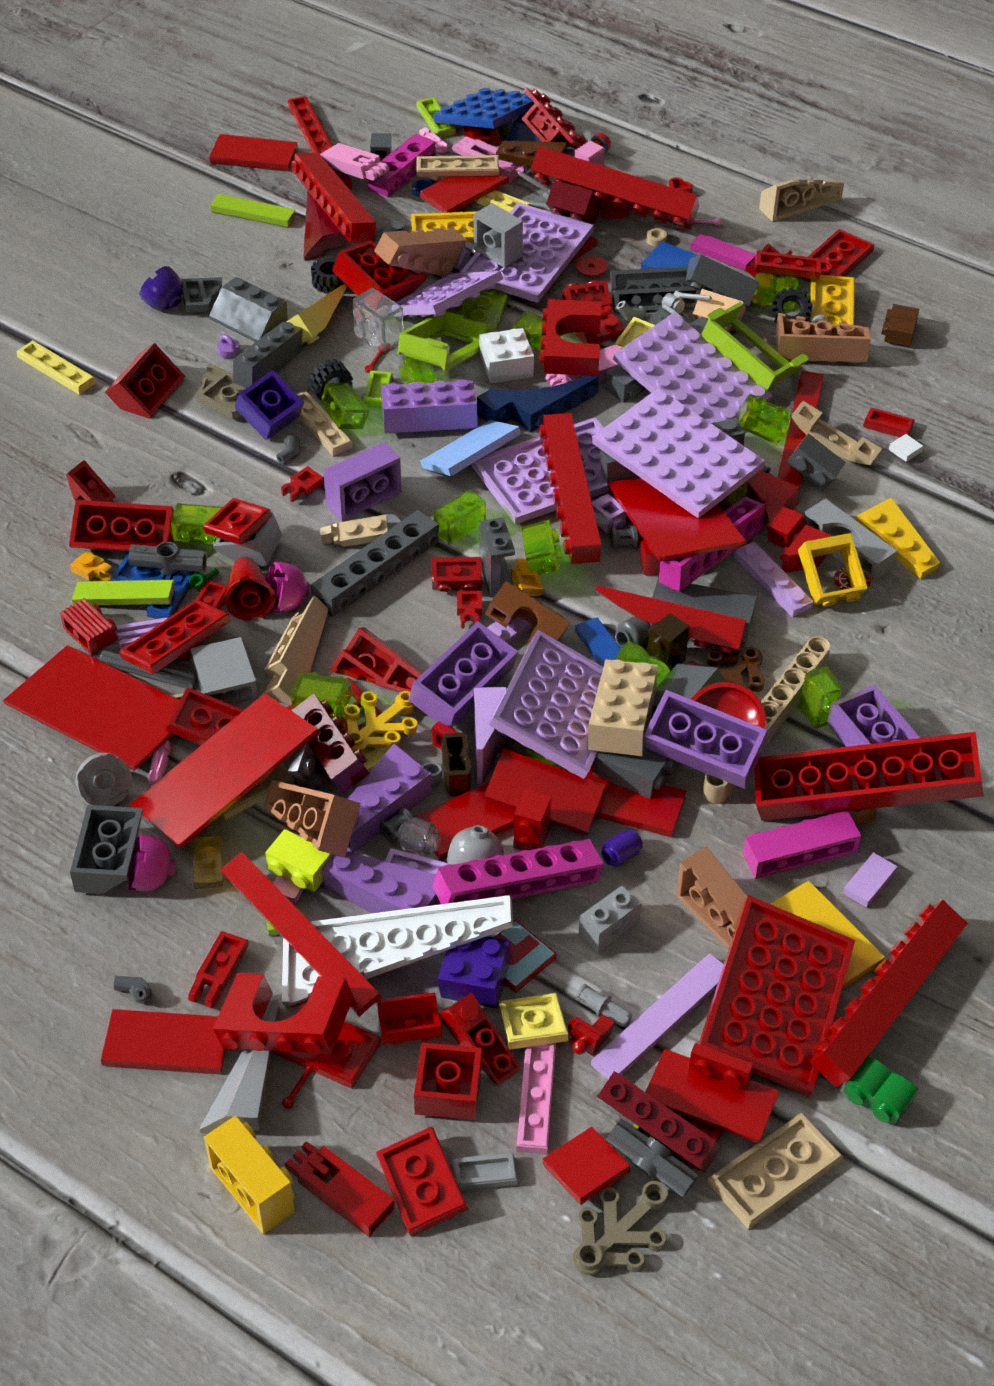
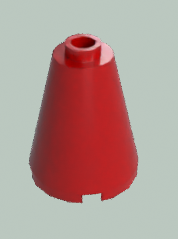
M242 557L234 562L225 592V604L229 613L237 619L251 621V618L265 617L275 604L273 586L257 563L249 557Z

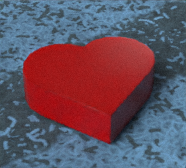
M673 177L668 182L669 187L693 193V185L679 177Z

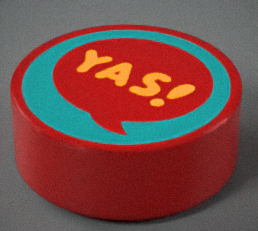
M597 133L591 138L592 142L604 147V153L610 149L611 141L606 134Z

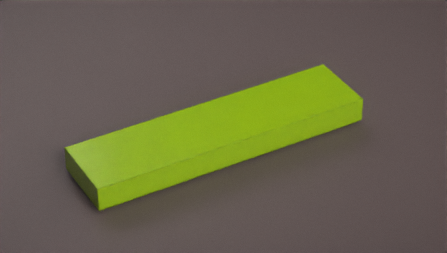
M218 194L210 205L211 212L288 227L296 215L295 209L222 194Z
M173 580L77 582L71 600L74 604L85 598L91 604L95 603L97 605L170 604L175 584Z

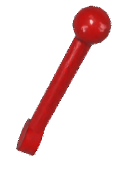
M387 342L381 343V349L371 364L365 366V372L370 373V371H374V366L383 352L389 349Z
M309 1067L306 1068L290 1095L283 1099L282 1105L284 1108L289 1109L293 1107L294 1098L312 1072V1069Z

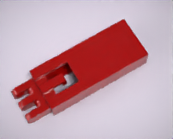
M305 1142L301 1148L308 1156L297 1150L293 1154V1158L300 1165L288 1159L284 1163L285 1167L298 1177L299 1184L370 1237L395 1210V1199L324 1145L318 1150L309 1142ZM319 1171L324 1179L329 1175L333 1176V1178L326 1184L315 1174Z

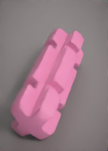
M428 128L420 129L419 133L421 136L435 141V150L440 154L448 152L449 145Z
M168 740L153 754L151 770L147 777L150 786L154 785L165 774L169 760L167 756L171 752V743Z

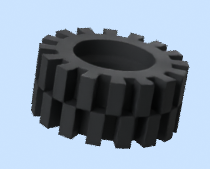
M327 256L323 257V260L319 258L311 266L312 284L319 292L323 290V293L327 294L328 291L332 292L344 284L332 271L337 260L334 256H331V259H328Z
M789 287V290L784 288L781 293H777L771 307L772 318H775L774 322L776 324L778 313L786 314L783 306L789 301L796 302L800 307V312L795 316L786 314L785 318L796 320V316L806 317L805 321L809 320L813 305L810 303L811 297L806 296L807 292L805 290L802 293L800 292L801 288L797 287L796 290H793V287Z
M329 359L325 360L326 364L319 363L320 367L318 369L315 367L313 369L315 373H310L309 375L311 378L308 380L309 387L323 403L328 402L331 404L333 400L338 402L340 396L344 398V393H349L350 388L348 386L353 385L351 373L342 362L336 359H332V362ZM335 378L333 382L326 385L331 379Z

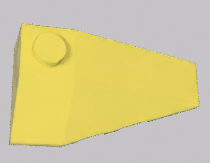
M345 283L286 321L302 328V344L307 342L309 345L320 338L318 333L327 326L347 288Z

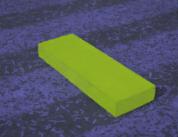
M435 97L416 101L417 109L434 134L439 138L456 134V128L453 124L434 122L433 114L442 108Z

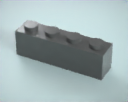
M283 321L233 359V383L248 388L270 371L276 372L301 352L302 328Z

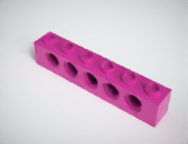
M743 497L724 511L746 542L763 530L765 504ZM739 547L660 561L659 583L680 592Z
M590 839L571 841L555 846L549 845L539 849L523 850L486 859H474L469 862L444 865L443 867H438L432 887L441 904L509 895L511 899L595 883L598 881L604 863Z

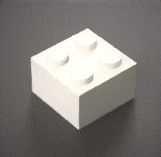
M523 328L479 335V356L490 384L533 377L534 355Z

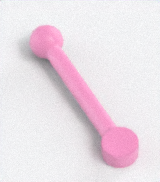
M720 218L715 220L695 219L694 223L720 226L722 220Z

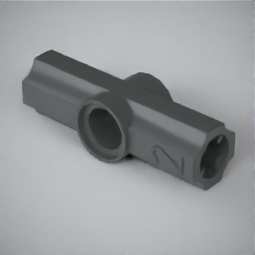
M163 542L157 545V547L131 544L128 560L130 566L158 568L165 575L175 574L179 570L205 572L207 552L178 549L177 545L173 542Z
M622 1118L614 1126L606 1139L609 1144L631 1159L632 1164L652 1179H658L682 1198L690 1190L698 1177L697 1173L673 1157V1153L652 1137H646Z

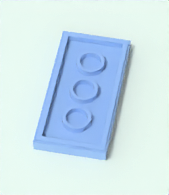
M489 420L420 462L423 469L453 476L518 437L521 432L519 426Z

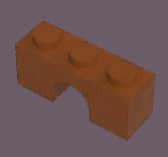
M507 581L492 599L485 615L505 628L514 619L528 621L533 628L528 643L531 642L537 630L560 641L570 624L562 615L554 613L539 600L531 598L522 592L519 587L511 585Z

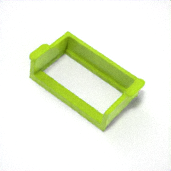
M741 302L726 310L718 308L707 315L709 320L701 337L712 344L724 357L729 358L732 364L739 370L747 373L754 383L765 389V392L789 376L796 375L801 365L809 359L807 355L801 354L789 362L737 318L743 306ZM731 325L776 363L780 369L774 372L724 328Z
M447 308L445 309V314L437 317L431 316L399 333L397 355L404 353L405 356L441 366L445 372L479 352V335L488 333L489 324L466 318L464 313ZM446 335L469 342L470 344L449 355L450 346L436 339Z

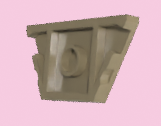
M209 363L207 365V374L203 376L202 386L197 392V402L231 419L241 417L242 415L235 409L239 393L245 390L246 387L233 383L232 373Z

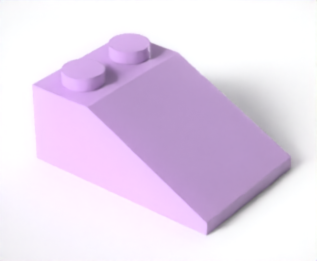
M506 687L474 688L477 784H483L494 764L493 758L498 752L502 751L507 742L506 734L499 732L489 725L506 691Z

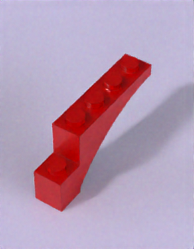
M759 471L738 488L750 499L765 504L764 520L767 525L768 541L782 548L789 547L796 532L800 533L804 527L803 515L794 510L800 503L799 487L791 482L781 480L770 473Z

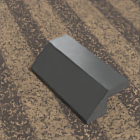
M688 267L610 271L611 296L615 313L619 312L616 306L621 301H625L630 309L643 306L646 311H653L662 308V300L668 293L674 294L677 290L681 293L700 295L701 291L690 287L691 283L685 281ZM682 298L685 304L684 309L695 308L698 299Z
M659 577L652 598L745 619L747 624L742 643L746 644L757 596L697 584H689L679 592L660 584Z

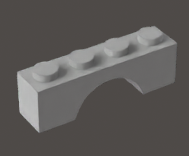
M827 499L822 500L805 511L804 526H811L832 535V537L848 533L852 534L863 574L873 582L894 568L897 550Z

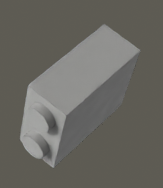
M241 637L190 649L193 668L201 693L230 705L258 698L256 680Z

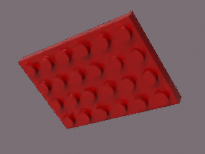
M748 895L744 900L699 1044L753 1063V1074L809 1097L813 1093L819 1072L810 1063V1060L817 1053L814 1050L817 1043L825 1036L827 1038L829 1036V1028L833 1022L855 940Z

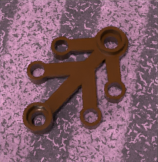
M745 647L737 654H722L719 650H710L707 653L706 662L711 667H718L721 664H735L730 668H718L724 682L744 686L741 674L747 670L750 677L749 689L754 692L763 690L765 679L759 675L758 667L762 664L763 655L758 649Z

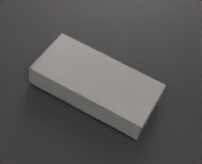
M514 1152L452 1158L453 1174L461 1191L517 1186Z

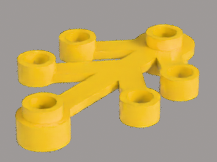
M371 691L364 692L361 695V705L364 707L366 726L360 731L357 724L360 708L353 704L347 705L344 708V719L347 721L348 733L356 743L353 746L354 750L358 748L363 753L366 747L390 748L393 744L399 747L401 738L399 733L406 735L416 733L418 723L412 717L404 718L402 723H388L398 714L410 715L415 711L416 706L408 700L409 691L400 692L395 698V703L378 717H376L375 713L377 695ZM374 733H385V737L370 736Z

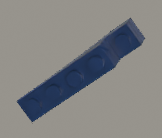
M583 376L564 384L540 389L499 390L493 387L477 396V415L486 422L493 420L506 423L508 420L513 419L527 431L532 432L539 428V425H543V415L563 414L598 394L599 376Z

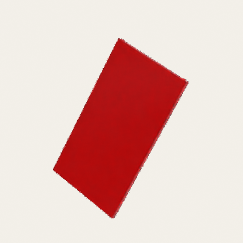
M640 477L607 482V487L659 562L746 545V540L718 504L698 519Z
M69 645L65 646L3 700L5 705L98 753H111L120 757L129 769L133 771L173 735V733L166 731V728L180 701Z
M264 693L129 805L131 808H142V817L172 840L176 846L182 848L316 736L319 730Z

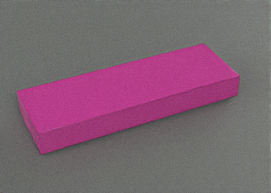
M701 233L691 243L690 247L693 251L746 271L756 256L752 252Z

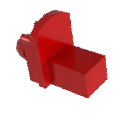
M602 1014L591 1026L578 1017L573 1018L568 1024V1032L570 1037H572L569 1043L573 1044V1051L578 1055L587 1052L593 1056L612 1034L615 1021Z

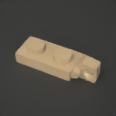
M380 515L322 527L320 528V537L323 545L334 543L341 544V547L370 543L388 531L387 516Z

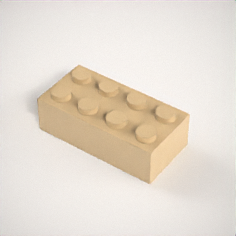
M605 659L589 721L588 750L642 756L644 750L643 736L650 723L657 691L658 665Z

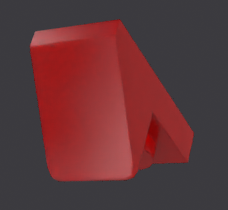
M85 460L66 474L74 500L82 496L87 501L111 502L116 497Z

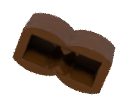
M893 304L892 309H887L881 335H885L884 342L911 346L920 308Z

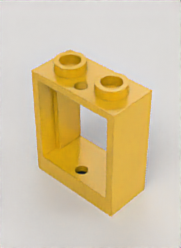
M851 533L807 541L799 548L798 553L814 606L823 604V607H828L845 599L847 602L859 600L861 595L868 589ZM841 552L852 588L823 594L813 557Z

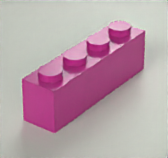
M847 810L839 813H830L816 819H806L789 826H779L776 829L762 833H753L745 837L742 854L754 878L758 879L858 852L861 834Z

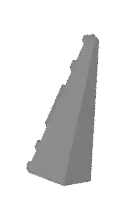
M279 999L269 1002L262 1020L277 1022L280 1007ZM243 1049L202 1122L200 1133H210L235 1115L242 1124L248 1123L253 1130H259L273 1051Z

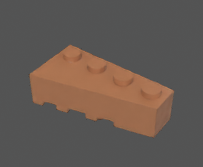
M447 227L446 230L433 228L431 231L425 232L419 229L412 233L407 231L384 232L374 252L389 265L445 277L453 270L468 240L453 227Z
M778 313L775 335L777 352L787 361L805 354L809 358L808 362H867L871 340L869 327L844 323L833 326L826 320L819 319L817 323L805 321L806 317L796 316L795 320L785 318L786 314Z
M271 780L264 807L277 818L288 823L287 826L292 830L298 831L306 841L313 843V847L317 850L345 858L361 803L333 794Z
M705 846L680 862L676 896L729 949L744 900L747 896L710 849Z

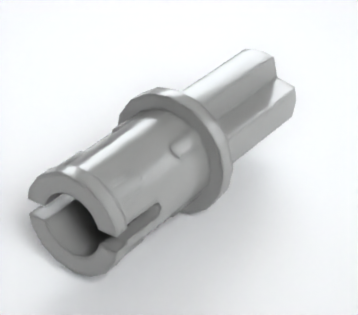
M583 984L576 994L575 1000L591 1008L598 1017L603 1014L623 1027H626L632 1019V1013L612 1002L611 996H604L587 984Z

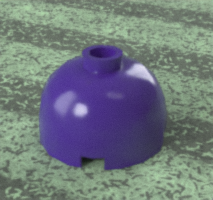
M164 266L155 271L157 276L153 279L149 277L144 282L139 292V295L142 297L141 299L156 310H166L170 307L175 308L181 302L180 297L183 293V283L179 275L170 266Z

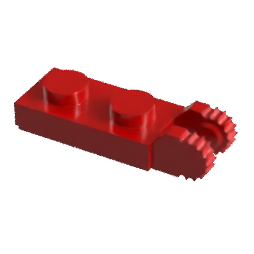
M224 931L220 932L196 974V980L189 992V1001L196 1003L203 993L204 985H208L211 988L205 998V1006L208 1008L214 1007L220 997L221 990L225 989L249 946L247 939Z

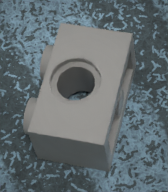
M621 885L580 915L578 936L597 953L601 952L640 923L642 903Z

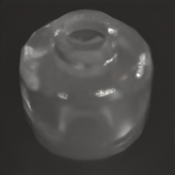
M418 817L411 818L409 821L402 823L398 831L397 838L401 848L417 856H429L432 852L437 851L441 843L437 826Z

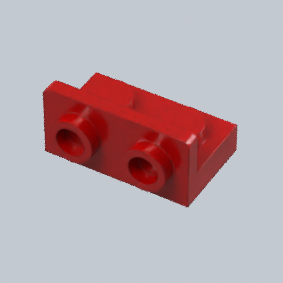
M593 280L587 284L580 285L572 283L564 288L562 294L563 300L602 302V307L608 305L612 307L607 281Z

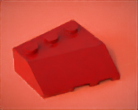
M369 240L341 250L332 271L376 313L384 310L386 306L412 294L428 276L422 272L417 274L410 269L387 264L374 252L377 244Z

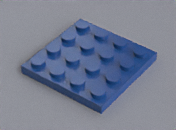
M482 88L476 94L467 95L464 100H457L451 106L440 108V111L433 114L434 122L494 129L528 112L535 103L526 93L523 94L520 91L505 92L504 89L491 91L490 88Z

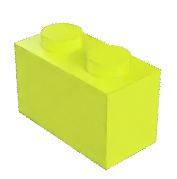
M286 829L282 831L265 852L267 869L272 874L279 877L282 876L292 881L296 886L307 888L313 892L323 882L322 868L332 857V854L317 850L313 847V843Z

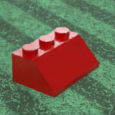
M153 343L138 354L105 393L121 410L150 418L186 376L156 343Z

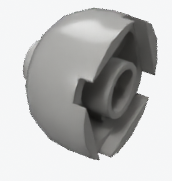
M476 825L461 830L454 836L448 850L447 863L454 865L474 859L480 860L504 855V849L500 839L484 826Z

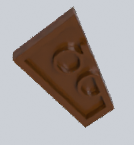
M502 141L496 151V155H499V160L531 167L538 146L564 154L567 149V142Z

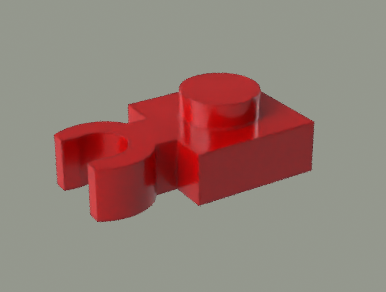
M307 466L290 477L291 483H286L281 487V494L285 496L290 493V501L294 502L299 499L301 493L308 496L324 485V477Z
M457 591V616H460V627L462 629H465L467 621H472L474 624L477 621L479 622V616H482V591Z

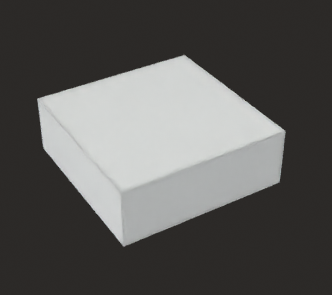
M907 434L892 442L889 447L891 452L905 462L920 454L923 449V445Z

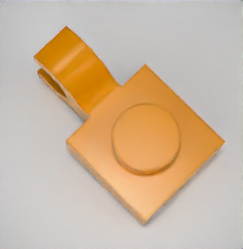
M85 551L70 564L72 573L88 581H91L94 577L101 581H111L113 576L108 573L112 566L105 563L104 559L88 551Z
M516 558L517 568L510 569L514 585L519 587L528 596H541L544 587L537 572L529 571L525 559Z

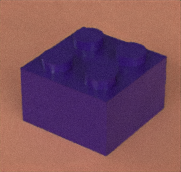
M272 370L239 393L235 409L267 440L300 416L304 401Z
M486 936L447 950L438 975L441 998L458 1001L472 992L480 1005L497 1008L511 961L510 941Z

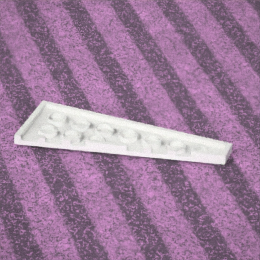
M509 895L312 921L311 923L365 979H369L455 948L458 945L513 927L512 900ZM283 938L282 1003L285 1007H290L309 999L319 975Z

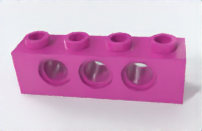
M415 133L381 160L382 163L388 165L389 171L383 173L380 177L377 176L375 180L368 179V189L389 197L417 174V156H436L435 141Z

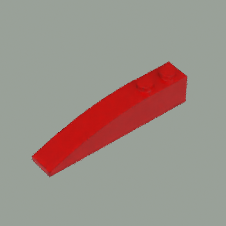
M596 586V591L634 617L648 622L650 625L659 622L667 614L671 613L689 625L688 640L694 641V646L708 649L709 645L719 647L718 650L726 654L740 651L747 624L745 619L603 586Z

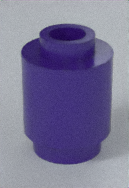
M624 830L602 844L601 856L608 865L619 867L639 854L643 848L642 839L636 831Z

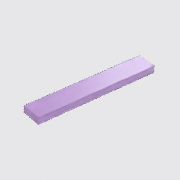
M709 953L591 1060V1066L607 1079L610 1078L614 1071L622 1076L716 990L724 964Z

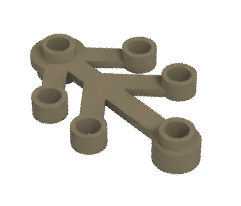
M658 1181L646 1183L642 1190V1200L619 1222H617L616 1208L619 1203V1193L612 1187L603 1190L600 1194V1204L604 1208V1236L596 1243L594 1227L597 1224V1212L590 1207L581 1209L578 1215V1224L582 1228V1245L577 1247L573 1254L575 1268L584 1275L597 1274L604 1266H625L628 1271L634 1273L642 1270L644 1255L641 1251L636 1249L630 1250L627 1253H611L607 1251L614 1245H647L652 1251H661L665 1247L666 1235L660 1229H652L649 1232L629 1231L650 1210H658L665 1206L668 1195L665 1185ZM607 1195H611L615 1198V1200L607 1201L604 1197ZM657 1196L660 1200L652 1201L649 1197ZM588 1215L591 1216L593 1220L590 1222H586L582 1218ZM659 1237L662 1241L654 1243L651 1241V1238ZM591 1257L594 1259V1263H586L583 1259ZM637 1258L640 1263L632 1264L629 1262V1259Z

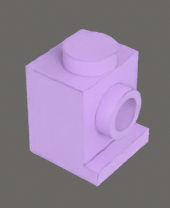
M609 494L592 502L596 523L602 530L609 533L611 527H615L616 530L623 529L626 523V513L619 502Z

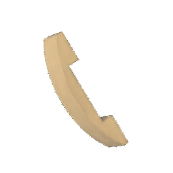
M804 401L793 412L792 419L806 435L809 433L843 459L859 464L871 465L882 450V448L864 437L857 442L820 419L822 412Z

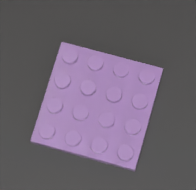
M501 271L451 273L386 306L385 310L387 315H397V318L409 315V317L417 315L426 317L433 314V317L445 314V309L449 307L455 308L462 305V300L475 298L480 295V291L496 287V283L503 280Z

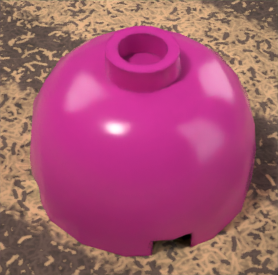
M274 562L275 567H270L267 574V579L275 591V604L271 611L279 613L291 612L299 608L305 600V596L309 595V582L306 581L301 569L295 565L285 562Z
M140 834L137 837L131 861L132 873L129 872L128 889L153 891L164 885L167 876H173L175 860H170V850L166 843L152 836Z

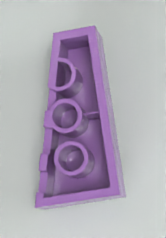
M395 744L390 747L348 798L349 800L361 803L358 810V818L354 824L347 848L349 852L354 853L381 833L380 823L384 820L388 821L395 816L398 809L403 807L410 811L432 794L431 773Z
M349 851L346 852L345 858L333 855L322 868L325 889L371 913L441 905L432 887L436 875L433 873Z

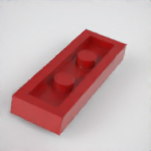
M757 251L755 271L820 279L821 259Z

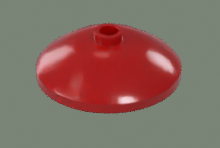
M730 682L714 683L702 688L691 698L693 701L765 729L766 716L761 701L751 690L742 685Z

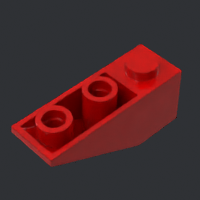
M472 992L439 1013V1016L460 1046L482 1048V1070L495 1085H498L521 1069Z

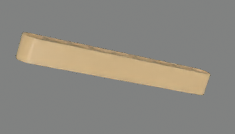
M815 636L807 641L761 701L766 716L767 743L765 747L825 669L830 652V642L824 637ZM706 773L703 797L712 804L723 803L736 785Z

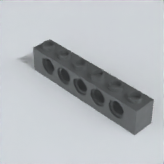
M415 511L312 583V597L316 596L328 608V614L334 617L357 599L364 597L371 589L382 584L385 579L399 572L409 562L417 559L423 552L434 547L439 542V524L421 511Z

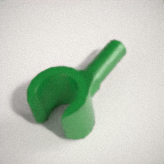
M214 568L203 576L201 574H193L189 578L191 588L196 585L197 591L200 592L206 581L218 574L219 570Z

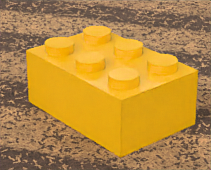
M235 1115L204 1136L209 1166L264 1235L295 1213L293 1203L295 1194L291 1188L293 1179L284 1167L279 1169L274 1163L275 1159L270 1149L266 1145L260 1146L255 1140L256 1135L248 1123L242 1124Z

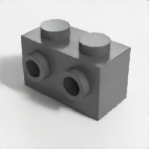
M809 433L786 461L795 471L802 474L822 491L827 488L846 463Z

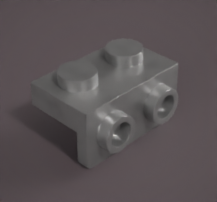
M306 743L289 757L291 763L288 772L300 787L323 792L327 786L328 773Z

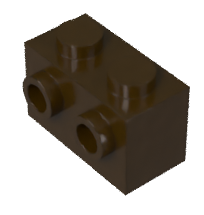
M671 613L667 614L659 622L652 624L648 631L649 641L646 650V663L658 665V672L665 677L668 676L677 664H682L686 661L689 625Z

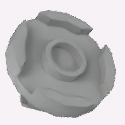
M97 753L89 756L80 765L76 773L78 792L91 805L114 806L120 803L127 796V790L132 781L129 767L120 757L111 753Z

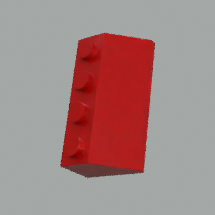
M75 500L69 547L129 552L131 544L157 547L160 543L173 542L175 540L178 516L172 506Z

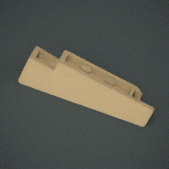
M316 596L310 599L304 613L300 614L297 612L291 618L264 670L273 678L263 694L269 695L276 701L292 705L302 700L328 613V608Z

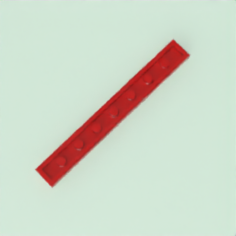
M307 96L288 99V106L312 153L321 154L333 147ZM333 170L348 189H352V182L348 174Z
M801 371L792 414L802 401L817 409L824 374ZM791 417L777 478L791 482L800 488L802 474L795 471L786 461L807 435Z
M240 852L220 869L232 885L319 976L346 978L354 996L350 1008L358 1017L382 998L379 992L243 852Z

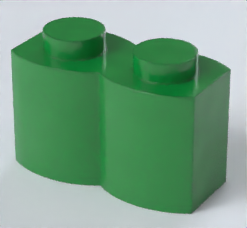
M869 1056L866 1057L851 1079L846 1081L843 1090L852 1103L869 1108L878 1120L892 1125L898 1123L914 1101L918 1091L915 1085L906 1078L892 1073L881 1062Z

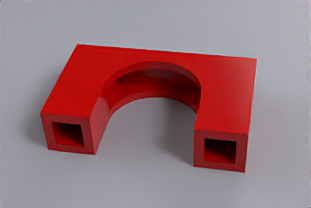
M548 299V308H543L539 363L544 364V374L598 376L600 344L569 342L562 339L561 336L574 332L600 334L602 302Z
M237 973L213 1027L222 1048L231 1050L252 1049L256 1051L271 1050L286 1053L332 1054L354 998L345 977L318 976L310 997L301 1011L286 1020L268 1022L262 1019L273 992L265 975Z

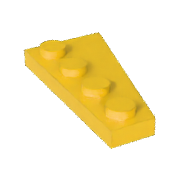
M892 498L855 517L858 523L897 550L896 559L919 579L939 569V560Z

